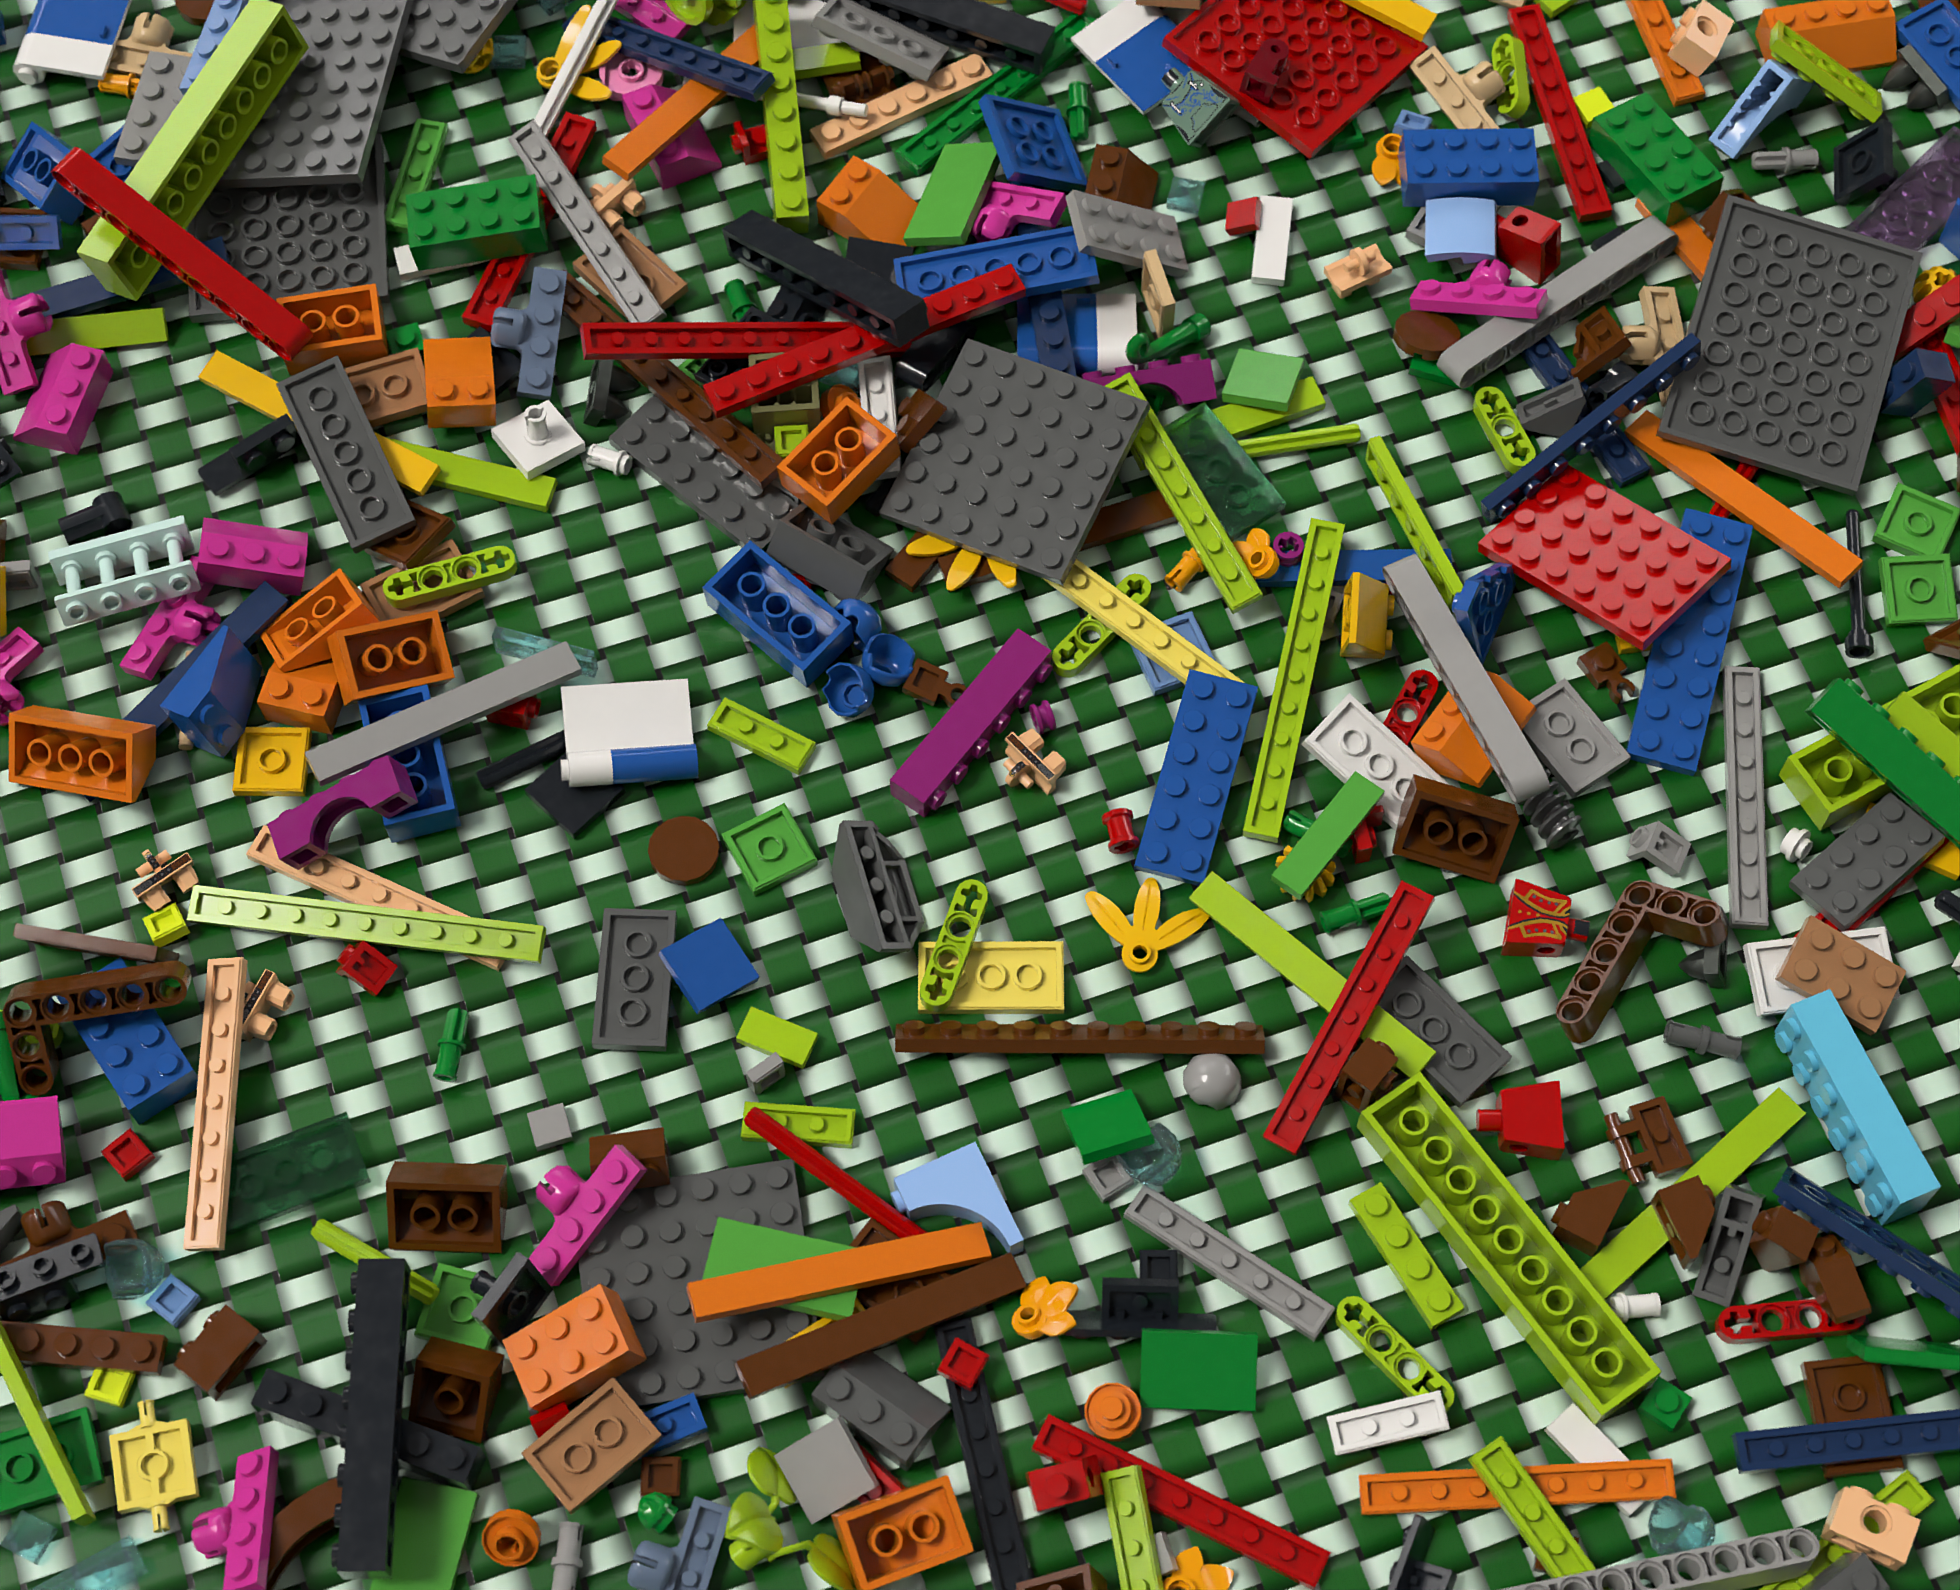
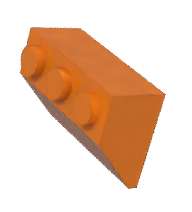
M1486 671L1522 731L1536 712L1535 705L1500 676ZM1448 691L1412 739L1411 744L1415 753L1437 774L1480 788L1494 768Z

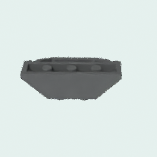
M843 820L839 824L831 874L850 937L877 952H909L914 946L924 920L905 859L891 842L878 832L879 828L873 821Z

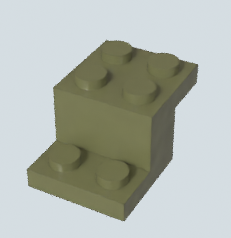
M785 352L749 355V367ZM818 379L751 405L754 434L774 452V426L808 424L810 434L821 422Z

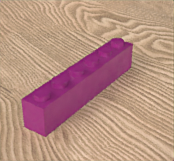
M1018 628L890 779L891 795L924 818L931 809L937 810L947 796L946 791L953 783L957 785L963 780L968 772L967 766L974 758L979 759L984 755L989 747V740L996 732L1000 734L1004 731L1010 722L1012 712L1017 707L1022 708L1028 702L1032 694V688L1038 682L1043 683L1049 677L1053 669L1051 665L1052 650Z

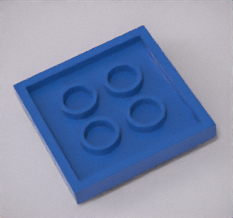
M985 94L978 101L1007 180L1068 192L1072 190L1084 192L1086 190L1087 180L1059 109Z

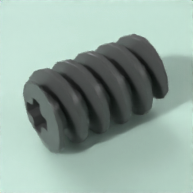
M1549 769L1545 770V773L1549 778L1551 772L1549 771ZM1557 781L1549 783L1550 790L1518 803L1519 805H1524L1522 811L1526 816L1531 817L1530 823L1532 826L1539 828V836L1542 839H1547L1546 846L1549 850L1559 848L1570 842L1578 834L1579 830L1576 826L1582 821L1580 815L1569 818L1568 815L1575 808L1572 803L1561 806V803L1567 797L1564 792L1556 795L1553 794L1559 786Z

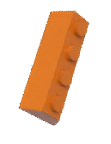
M1820 0L1763 9L1755 31L1765 63L1768 59L1776 60L1771 55L1772 50L1769 49L1770 31L1778 20L1851 72L1893 66L1897 62L1896 17L1890 0Z
M36 705L9 713V782L128 803L136 802L156 760V725Z

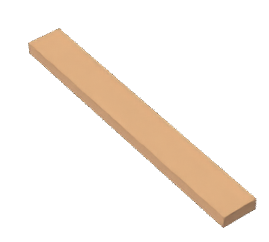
M263 825L246 853L248 859L345 903L470 917L329 853L297 870L279 860L269 828L266 825ZM463 955L496 971L500 970L505 961L502 959Z
M243 957L208 959L183 1247L188 1252L224 1250L248 963Z

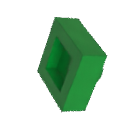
M418 322L385 331L392 354L418 347L421 358L424 357L423 338Z
M1659 1376L1637 1411L1668 1432H1671L1692 1397Z

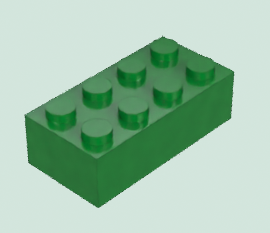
M1647 92L1593 117L1588 141L1591 148L1603 161L1607 160L1625 181V186L1637 199L1641 200L1653 216L1658 218L1667 227L1710 207L1720 195L1724 176Z
M536 174L406 194L409 249L418 271L548 251L544 198Z

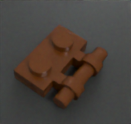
M1664 1096L1629 1106L1627 1113L1631 1120L1630 1122L1622 1124L1617 1112L1603 1117L1608 1128L1606 1131L1607 1138L1610 1144L1615 1145L1621 1159L1618 1164L1622 1173L1628 1175L1632 1186L1640 1185L1646 1181L1641 1170L1642 1167L1650 1165L1655 1178H1660L1692 1166V1159ZM1637 1135L1644 1152L1635 1154L1628 1138Z

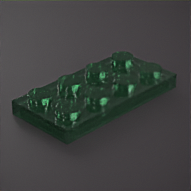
M1205 402L1163 427L1231 542L1285 508L1286 502Z
M343 1112L232 1154L226 1223L227 1236L371 1182L348 1113Z

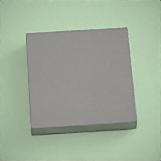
M842 1416L837 1417L774 1455L811 1524L816 1523L880 1485Z

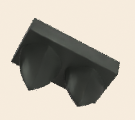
M1910 44L1898 51L1900 59L1887 72L1881 88L1883 90L1898 89L1916 81L1917 84L1912 88L1907 98L1906 107L1909 109H1922L1933 104L1938 109H1941L1949 103L1948 88Z
M596 360L592 366L584 424L596 427L601 418L609 420L618 419L629 413L624 403L608 392L628 391L639 387L640 384L630 373L614 365L613 360Z
M1720 907L1727 927L1729 929V920L1723 908ZM1728 935L1717 946H1705V949L1689 954L1678 964L1679 967L1686 974L1694 978L1707 980L1710 988H1725ZM1684 940L1685 942H1688V943H1691V944H1694V945H1699V944H1696V943H1693V942H1689V941Z

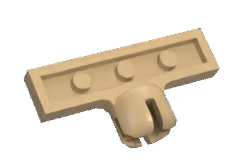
M144 12L136 17L131 36L127 40H117L106 72L127 76L133 73L140 79L149 51L192 57V53L169 49L174 32L170 21L158 14H154L152 20L149 21L150 13Z
M1432 46L1409 65L1411 72L1456 129H1500L1485 110L1490 102L1506 90L1502 77L1498 71H1493L1492 67L1494 66L1491 63L1482 61L1465 74L1459 75L1453 70L1438 49Z
M1643 286L1639 292L1645 326L1625 325L1622 327L1623 333L1629 339L1632 346L1624 351L1627 354H1622L1618 357L1619 361L1623 360L1628 365L1650 366L1685 338L1674 287ZM1671 385L1659 393L1661 406L1666 404Z

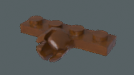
M57 1200L49 1201L41 1205L49 1226H47L39 1208H32L24 1213L21 1217V1224L30 1243L29 1250L25 1254L0 1264V1267L95 1233L99 1238L104 1261L142 1243L128 1210H123L89 1226L78 1229L73 1225L63 1202Z

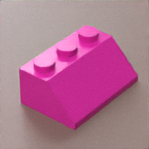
M650 84L623 94L622 101L625 118L631 130L652 114L677 90ZM699 120L693 123L649 162L662 190L722 168V163Z
M72 343L49 355L38 379L39 386L34 388L13 435L14 441L78 455L113 374V369L104 350Z
M204 518L196 571L199 582L256 590L266 581L281 594L300 596L305 573L308 533Z
M58 1095L0 1101V1189L66 1182V1150Z

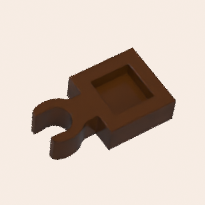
M1607 641L1578 657L1576 664L1596 690L1605 685L1609 689V696L1615 704H1620L1622 696L1617 691L1618 689L1625 690L1630 697L1633 696L1635 691L1633 683L1622 677L1627 670V666Z
M917 658L913 665V671L909 674L902 688V692L931 706H934L937 699L940 698L951 708L956 702L952 699L951 695L955 692L963 694L967 688L959 683L950 684L946 682L949 672Z

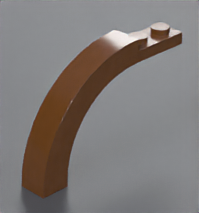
M337 1478L309 1490L292 1501L273 1518L266 1590H274L284 1571L303 1549L318 1537L336 1528L334 1524L336 1503H341L342 1488H338Z

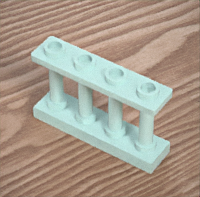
M184 515L48 551L49 561L59 585L67 586V593L55 596L54 598L64 626L68 627L199 591L201 585L192 561H183L182 553L195 549ZM169 557L170 565L149 570L148 562ZM135 566V575L115 580L114 571ZM101 576L102 584L81 589L80 580Z

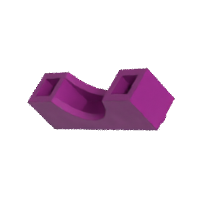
M1200 354L1180 357L1181 363L1168 365L1167 359L1148 362V369L1135 371V365L1115 368L1116 375L1103 377L1102 370L1082 374V379L1105 386L1130 372L1138 386L1142 384L1160 386L1171 393L1178 405L1217 399L1211 358L1201 360Z
M387 755L373 760L369 766L359 772L343 777L338 784L324 792L315 793L308 801L296 808L282 812L278 818L267 823L279 860L299 870L328 854L331 833L336 824L346 814L361 808H371L389 819L418 803L406 767Z

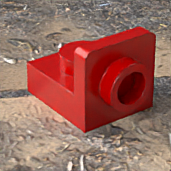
M740 121L733 122L735 134L730 136L731 144L736 155L741 153L745 165L768 159L765 124L743 130Z
M1382 805L1375 806L1350 837L1353 841L1351 850L1355 864L1370 861L1372 849L1376 848L1377 843L1373 827L1382 824L1385 813Z
M364 940L355 946L349 943L336 960L341 964L336 970L338 975H346L373 996L380 992L398 967V965Z

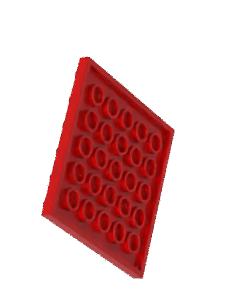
M1207 0L1200 6V9H1196L1168 33L1162 42V46L1191 69L1202 73L1234 96L1240 102L1239 105L1309 159L1409 69V65L1413 60L1426 52L1428 45L1424 42H1420L1340 0ZM1277 38L1287 44L1289 54L1283 72L1279 75L1274 95L1267 105L1240 92L1239 89L1244 73L1262 43L1267 39Z

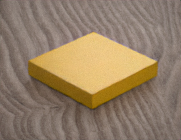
M246 727L238 739L232 788L234 795L305 797L309 767L305 752L311 749V729L304 727Z

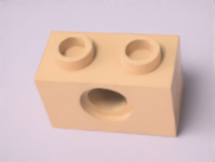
M1702 0L1695 9L1690 6L1679 20V23L1682 25L1671 36L1670 41L1673 45L1667 55L1696 77H1699L1716 59L1734 23L1731 18L1706 0Z
M1845 1486L1835 1495L1820 1537L1854 1553H1865L1870 1560L1896 1571L1906 1563L1921 1520L1910 1516L1911 1512L1901 1505L1895 1503H1888L1886 1505L1873 1499V1494L1857 1486L1848 1488ZM1864 1517H1871L1878 1523L1879 1534L1871 1533L1866 1529Z

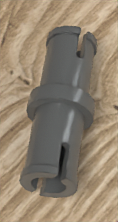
M1668 1020L1663 1035L1664 1043L1695 1049V1053L1701 1055L1708 1052L1729 1057L1733 1060L1738 1059L1742 1047V1037L1711 1031L1710 1027L1701 1025L1698 1028L1673 1022V1020Z

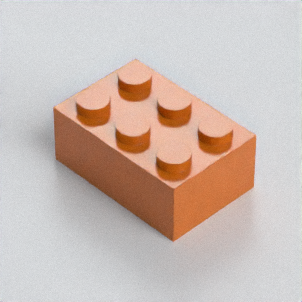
M376 283L276 298L279 304L306 324L313 333L312 339L291 362L284 360L290 376L337 355L344 368L389 356L383 305Z
M846 396L777 466L782 486L832 525L901 455L897 435Z
M438 610L337 630L327 638L344 706L357 704L359 700L426 684L429 688L445 685L455 678Z
M601 1283L502 1340L529 1407L538 1412L563 1401L568 1406L604 1385L612 1377L616 1378L647 1360L619 1293Z

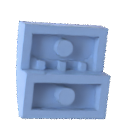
M1469 197L1426 200L1425 256L1428 262L1461 257L1464 264L1481 262L1485 259H1496L1495 200Z

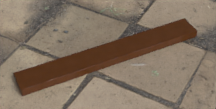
M1159 490L1111 504L1100 509L1080 552L1177 522ZM959 552L937 558L945 584L949 570ZM982 556L975 573L958 589L996 578L990 569L987 557Z
M1009 1252L737 1360L734 1366L749 1400H752L1020 1292L1027 1285L1012 1253Z

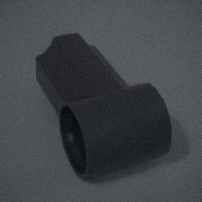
M1623 360L1617 362L1604 378L1588 387L1584 394L1587 400V407L1594 411L1639 375V373Z
M115 491L102 493L93 500L92 506L58 519L59 526L69 546L89 541L104 534L108 536L130 530L133 526V521L122 495Z

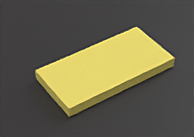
M1063 941L974 942L953 1000L948 1008L940 1012L927 1010L920 1000V985L936 942H918V1014H1064ZM950 953L943 954L938 959V964L944 969H952L959 962L958 958ZM938 977L936 989L928 991L930 992V999L936 1000L938 996H944L942 994L944 979Z

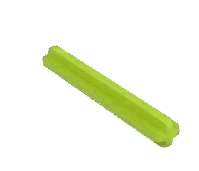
M1353 423L1229 442L1228 453L1230 459L1239 460L1360 441L1361 433L1359 425Z
M324 1219L318 1220L311 1230V1235L317 1241L358 1264V1259L390 1258ZM411 1270L410 1295L426 1305H431L439 1295L440 1289L436 1284Z

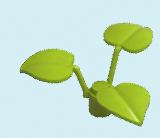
M758 1446L747 1458V1470L750 1479L758 1490L767 1496H771V1502L767 1506L762 1498L751 1492L742 1493L734 1501L728 1516L725 1538L736 1540L729 1547L730 1556L734 1563L743 1570H750L764 1558L771 1562L779 1556L805 1549L809 1551L807 1559L810 1566L821 1579L838 1590H856L841 1543L834 1537L820 1533L814 1538V1543L806 1540L782 1548L783 1534L775 1522V1517L771 1516V1514L779 1505L780 1500L787 1505H792L796 1502L797 1497L774 1457L776 1453Z

